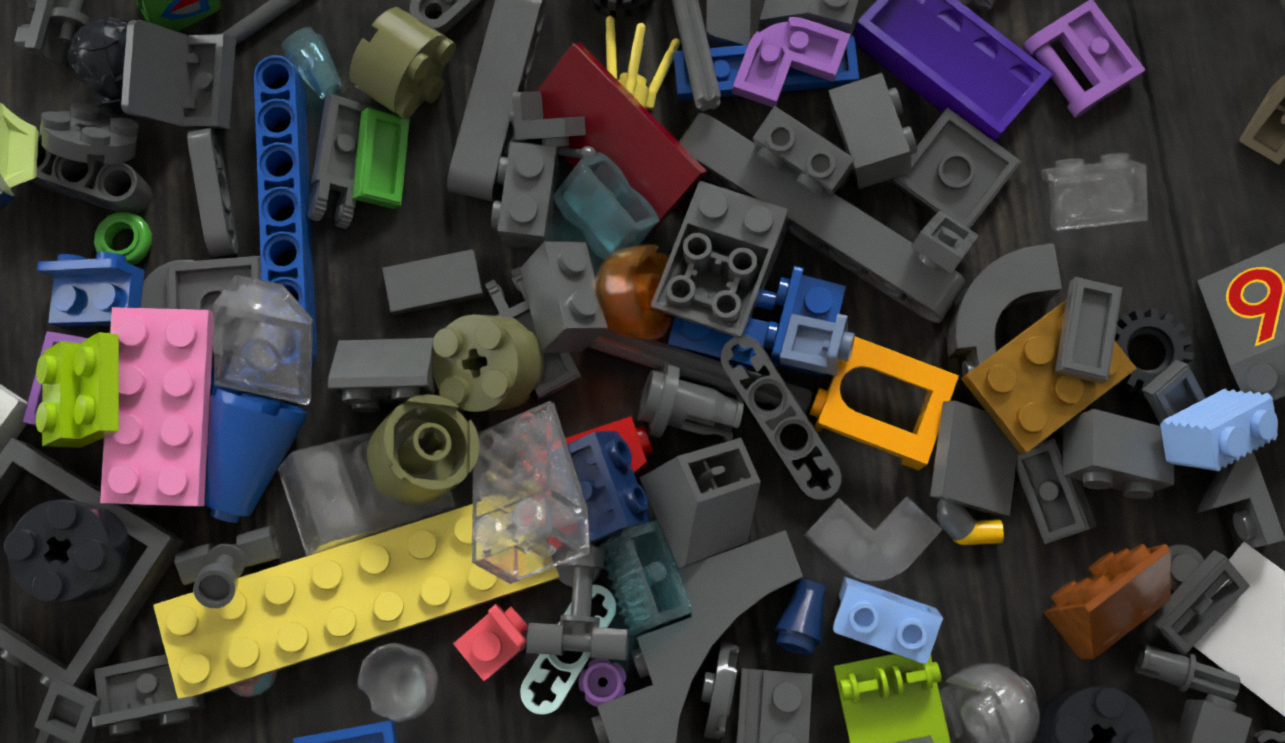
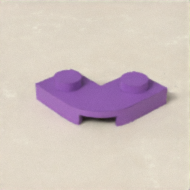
M789 17L788 22L777 23L761 32L757 31L747 47L733 85L732 94L774 107L777 105L790 68L834 82L850 34L798 17Z

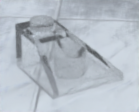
M235 275L213 304L214 385L308 405L311 400L312 317L282 284Z

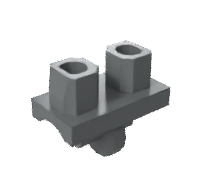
M26 0L28 8L34 11L31 24H23L17 28L14 39L15 45L29 54L39 56L55 67H66L68 50L72 43L73 34L92 21L90 17L81 13L84 0Z

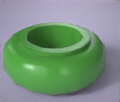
M117 212L107 216L99 223L94 233V246L97 253H117L126 257V263L135 265L147 256L152 246V233L149 225L140 216L130 212ZM123 229H132L134 232L132 244L122 251H115L112 246L114 236Z

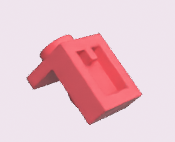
M495 604L488 610L489 613L453 643L483 681H487L527 646V638L523 634L528 631V625L512 606L504 612L500 606Z

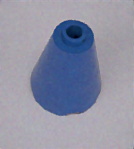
M214 385L210 394L204 505L212 508L210 516L223 521L238 523L240 516H251L305 423L308 412L302 411L303 409L267 396L242 393L243 390Z

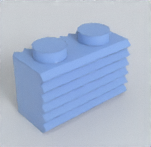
M1226 388L1166 418L1160 424L1165 458L1168 463L1220 471L1221 467L1226 468L1227 464H1233L1234 460L1239 461L1240 457H1245L1246 453L1251 454L1252 450L1257 451L1258 447H1264L1265 443L1270 444V441L1276 440L1278 435V419L1274 412L1273 398L1268 393L1263 395L1260 392L1253 394L1251 391L1244 393L1242 390L1236 392L1234 389L1228 391Z

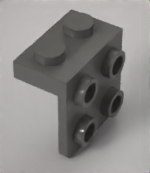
M143 20L129 21L126 32L122 110L128 115L184 129H205L210 127L214 129H230L236 38L225 34L185 35Z

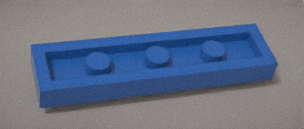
M854 36L849 38L834 82L790 68L781 92L835 88L859 81ZM748 45L710 48L721 94L720 97L738 96L732 94V89ZM674 51L678 101L692 100L694 96L684 52Z

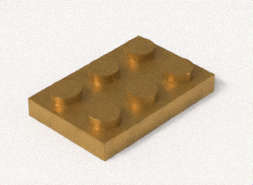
M1066 300L961 378L1020 455L1030 451L1137 369L1114 340L1109 379L1105 383L1100 384L1056 374L1055 368Z

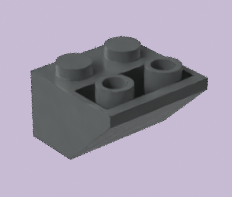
M434 338L339 340L328 377V388L342 402L352 405V410L357 412L380 411L381 404L400 405L417 395L430 394L440 396L433 374Z
M742 438L677 456L640 477L678 569L748 542L761 481Z

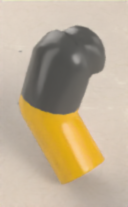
M944 500L938 502L937 521L939 526L954 542L960 545L1003 543L1004 532L1001 520L976 521L963 506Z

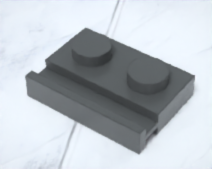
M741 668L736 743H809L813 674Z

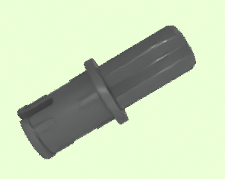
M1147 643L1142 645V649L1140 648L1135 665L1136 674L1176 685L1180 692H1186L1188 688H1192L1232 701L1236 698L1240 688L1241 680L1238 675L1198 663L1194 654L1189 653L1186 656L1174 654Z

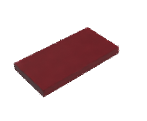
M581 43L572 44L537 89L542 94L543 119L585 116L586 135L569 136L570 146L562 147L582 149L585 146L593 147L597 153L596 160L592 164H584L579 158L563 157L643 239L651 237L707 172Z

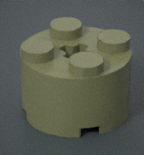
M394 7L381 14L371 25L378 29L370 42L363 38L361 39L351 61L349 77L351 82L356 84L355 87L395 114L408 119L424 101L431 104L442 93L445 81L441 79V76L456 51V43L410 13L405 12L399 7Z
M473 314L456 319L446 328L439 330L433 339V374L440 396L451 400L460 409L471 412L509 410L524 404L531 397L529 394L532 392L535 384L540 383L544 371V355L540 353L536 335L532 331H528L527 328L519 323L520 321L512 317Z
M417 395L396 407L376 428L368 444L367 461L377 491L382 495L390 496L399 502L410 505H426L444 497L468 476L477 463L480 447L479 437L471 419L467 421L457 410L459 406L454 402L437 395Z

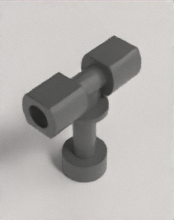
M270 525L237 535L235 544H220L214 547L212 543L177 552L175 555V565L184 586L194 583V595L200 604L208 608H221L229 604L233 599L238 587V578L243 573L244 568L279 559L281 557V548L274 527Z
M579 545L566 546L565 566L574 567L571 615H561L560 625L529 623L527 653L564 655L565 651L591 652V658L628 660L630 630L599 628L600 618L590 617L594 568H604L605 548Z

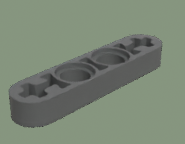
M743 335L741 339L731 337L721 351V363L728 377L801 490L813 499L824 500L832 497L841 485V470L837 461L759 341L749 335ZM737 344L743 349L749 347L754 349L755 354L752 355L750 360L757 372L762 366H766L770 372L769 374L757 377L748 387H745L741 381L750 376L746 368L742 364L733 366L730 362V359L735 354L732 347ZM765 383L776 385L782 393L781 403L771 410L759 407L754 399L756 389ZM799 424L806 429L808 440L802 448L789 449L782 444L780 433L785 426ZM815 446L821 451V453L813 455V460L821 470H826L827 468L832 470V473L828 475L829 485L824 488L819 483L810 485L807 482L812 477V474L805 460L799 467L793 462V460L806 457Z

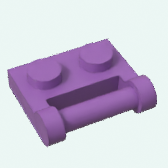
M1093 0L1085 2L1040 30L1022 45L1028 55L1031 57L1035 56L1041 65L1053 73L1051 79L1068 100L1069 105L1067 108L1074 118L1083 115L1097 103L1139 78L1145 71V68ZM1057 40L1061 42L1093 85L1091 89L1086 92L1082 89L1050 44Z

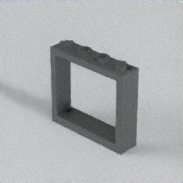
M11 438L0 454V505L24 470H27L77 502L90 503L110 510L121 520L129 535L148 546L69 666L0 623V647L3 648L0 656L3 659L23 669H26L28 665L43 674L39 680L48 688L53 680L58 679L83 691H87L95 680L94 669L105 665L174 560L176 553L180 551L186 541L127 504L100 503V487L33 445Z

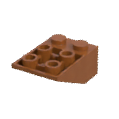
M1140 544L1130 551L1128 548H1125L1115 555L1113 552H1110L1088 568L1093 574L1092 576L1078 583L1073 580L1051 596L1055 604L1044 611V614L1080 660L1095 659L1171 600V550L1166 544L1146 548L1144 544Z

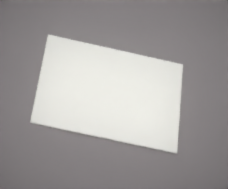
M1243 542L1229 561L1250 587L1204 634L1194 647L1226 672L1238 675L1241 680L1240 683L1285 717V571Z

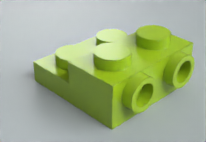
M99 332L81 343L60 341L43 351L36 369L37 381L43 386L42 403L38 406L36 413V427L39 432H42V446L82 448L119 432V334Z

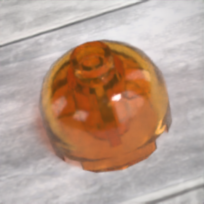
M655 244L635 245L617 250L606 257L597 271L595 277L596 298L604 312L608 329L622 337L636 340H657L665 335L671 324L672 317H664L665 313L650 308L669 259L665 253H656L655 250L658 246Z

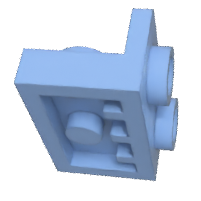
M844 576L838 594L841 603L833 624L834 632L917 662L927 663L943 620L938 610L926 604Z

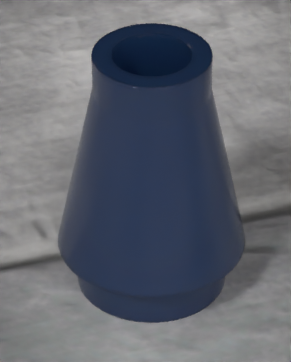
M806 579L798 580L796 589L774 630L778 634L777 646L801 655H814L815 647L822 644L823 601L826 591L824 585Z

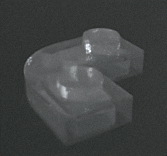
M907 496L901 500L875 530L870 528L838 498L806 532L805 536L847 574L861 580L881 581L894 577L906 570L943 529Z

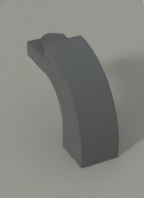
M1054 244L1026 247L998 258L988 265L965 290L952 313L947 333L948 358L967 357V361L962 363V376H965L996 352L995 327L1002 311L1018 304L1049 301L1062 290Z

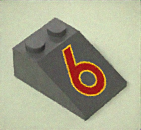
M1282 243L1197 280L1227 361L1240 390L1244 393L1251 391L1253 394L1260 392L1262 395L1268 393L1273 398V402L1285 397V243Z

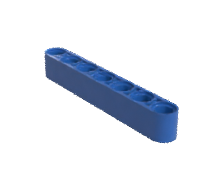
M273 55L261 60L254 71L264 347L266 354L279 367L289 373L298 374L312 367L317 356L311 219L307 217L310 183L306 96L304 84L291 62L282 56ZM289 78L286 85L282 88L271 89L276 80ZM283 120H291L286 130L279 133L273 132V128L277 123ZM293 163L292 169L288 174L281 177L274 176L276 169L281 164ZM287 206L295 207L294 213L289 219L276 221L277 214L282 208ZM288 250H297L296 258L291 264L278 266V259L281 254ZM298 294L299 300L296 307L288 312H280L282 300L287 295ZM292 339H300L301 346L298 353L290 358H282L281 353L285 343Z

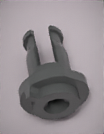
M664 363L660 372L650 371L645 386L641 390L642 397L638 411V421L646 422L648 436L660 438L666 426L701 435L715 434L723 436L724 441L732 440V426L739 428L743 414L744 400L741 396L736 395L735 398L723 395L716 389L679 380L680 368L676 365Z

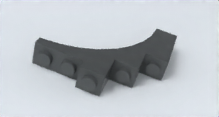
M786 530L675 570L677 581L669 584L678 611L688 609L690 618L636 637L640 647L631 650L640 678L650 675L653 685L597 705L600 715L593 717L592 722L599 743H676L679 717L692 679L712 645L740 614L765 595L803 577Z

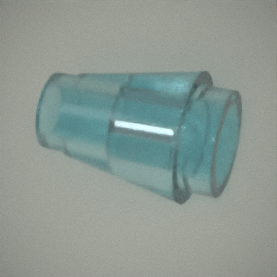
M305 27L294 32L283 41L281 47L285 52L284 58L291 62L297 73L317 92L320 98H325L342 87L343 82L339 78L322 34H316L312 27Z

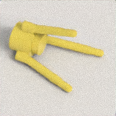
M608 16L606 18L607 70L617 79L615 20L612 16ZM639 23L636 27L628 72L620 74L618 81L646 110H653L656 95L674 60V51L678 50L680 40L677 38L672 40L648 88L646 86L647 79L638 75L645 34V25Z

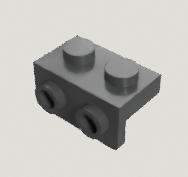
M166 654L94 669L97 697L101 698V708L98 716L91 717L92 727L109 729L110 736L141 731L140 722L159 718L160 726L191 720L190 711L205 709L203 694L196 697L189 696L178 699Z

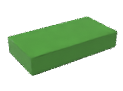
M366 108L361 112L352 199L391 209L401 206L410 119H404L401 116L372 108Z

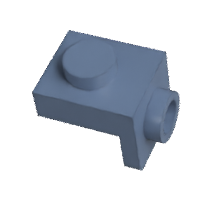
M791 314L780 354L781 364L837 376L841 360L849 362L854 345L855 333L848 332V316L837 314L836 322L834 323Z

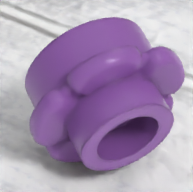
M596 658L589 662L587 669L581 671L578 679L579 688L585 692L586 701L597 706L624 695L625 687L623 683L626 681V674L620 664H612L609 659ZM601 677L606 678L608 681L605 687H600L598 684V680Z

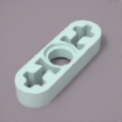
M593 585L592 599L597 594L605 597L603 606L608 610L604 618L597 615L595 617L600 618L599 628H608L616 614L615 599L612 593L605 587ZM571 604L564 615H571ZM583 652L581 658L572 664L561 662L556 655L539 654L521 685L520 695L525 707L536 714H548L557 710L590 659L591 652ZM548 658L554 667L570 672L571 676L566 683L560 676H557L551 687L552 692L556 694L555 700L553 702L544 700L540 705H537L533 701L536 693L530 687L534 681L543 683L551 671L542 669L544 661Z

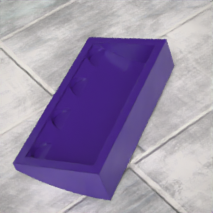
M877 0L857 21L851 36H854L856 46L943 113L949 108L994 142L998 141L1053 75L1052 72L958 0Z

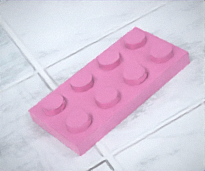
M112 307L110 333L119 334V432L104 438L100 503L204 506L215 312L193 309Z

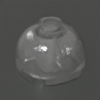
M974 664L964 668L945 681L949 682V685L941 689L940 698L944 715L957 739L962 736L964 731L971 743H1034L1040 726V713L1035 690L1025 678L1020 677L1016 672L1000 664Z

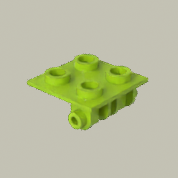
M897 654L834 666L850 743H894L925 736H931L934 743H951L937 682H941V673L937 662H932L931 655L927 663H920Z

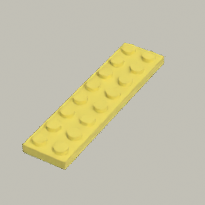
M528 486L238 578V587L233 599L229 604L221 608L203 606L195 598L194 592L154 604L153 606L176 694L179 699L206 694L556 580L560 576L553 561V554L532 488Z

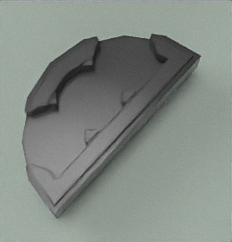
M720 640L715 673L705 672L700 701L709 703L703 737L716 740L724 737L737 669H735L739 654L737 643Z

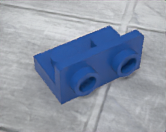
M99 252L96 254V259H86L77 255L60 254L57 256V261L38 262L37 272L54 278L49 324L58 327L111 326L112 307L140 308L145 270L126 263V257L123 255Z
M794 266L790 279L784 277L780 279L774 304L783 307L779 323L769 322L763 348L771 350L770 359L775 366L822 378L825 373L781 364L780 354L791 314L835 323L837 314L840 313L846 286L802 275L803 268Z

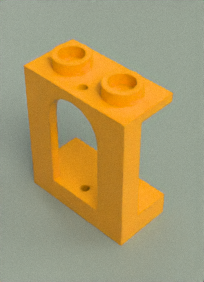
M855 337L849 362L841 360L837 376L833 375L827 391L819 388L809 414L817 417L814 425L817 432L825 428L903 458L902 465L919 471L928 464L939 433L943 401H950L959 375ZM868 368L927 390L913 432L910 433L855 412L847 407L840 393V384L844 375L852 369Z

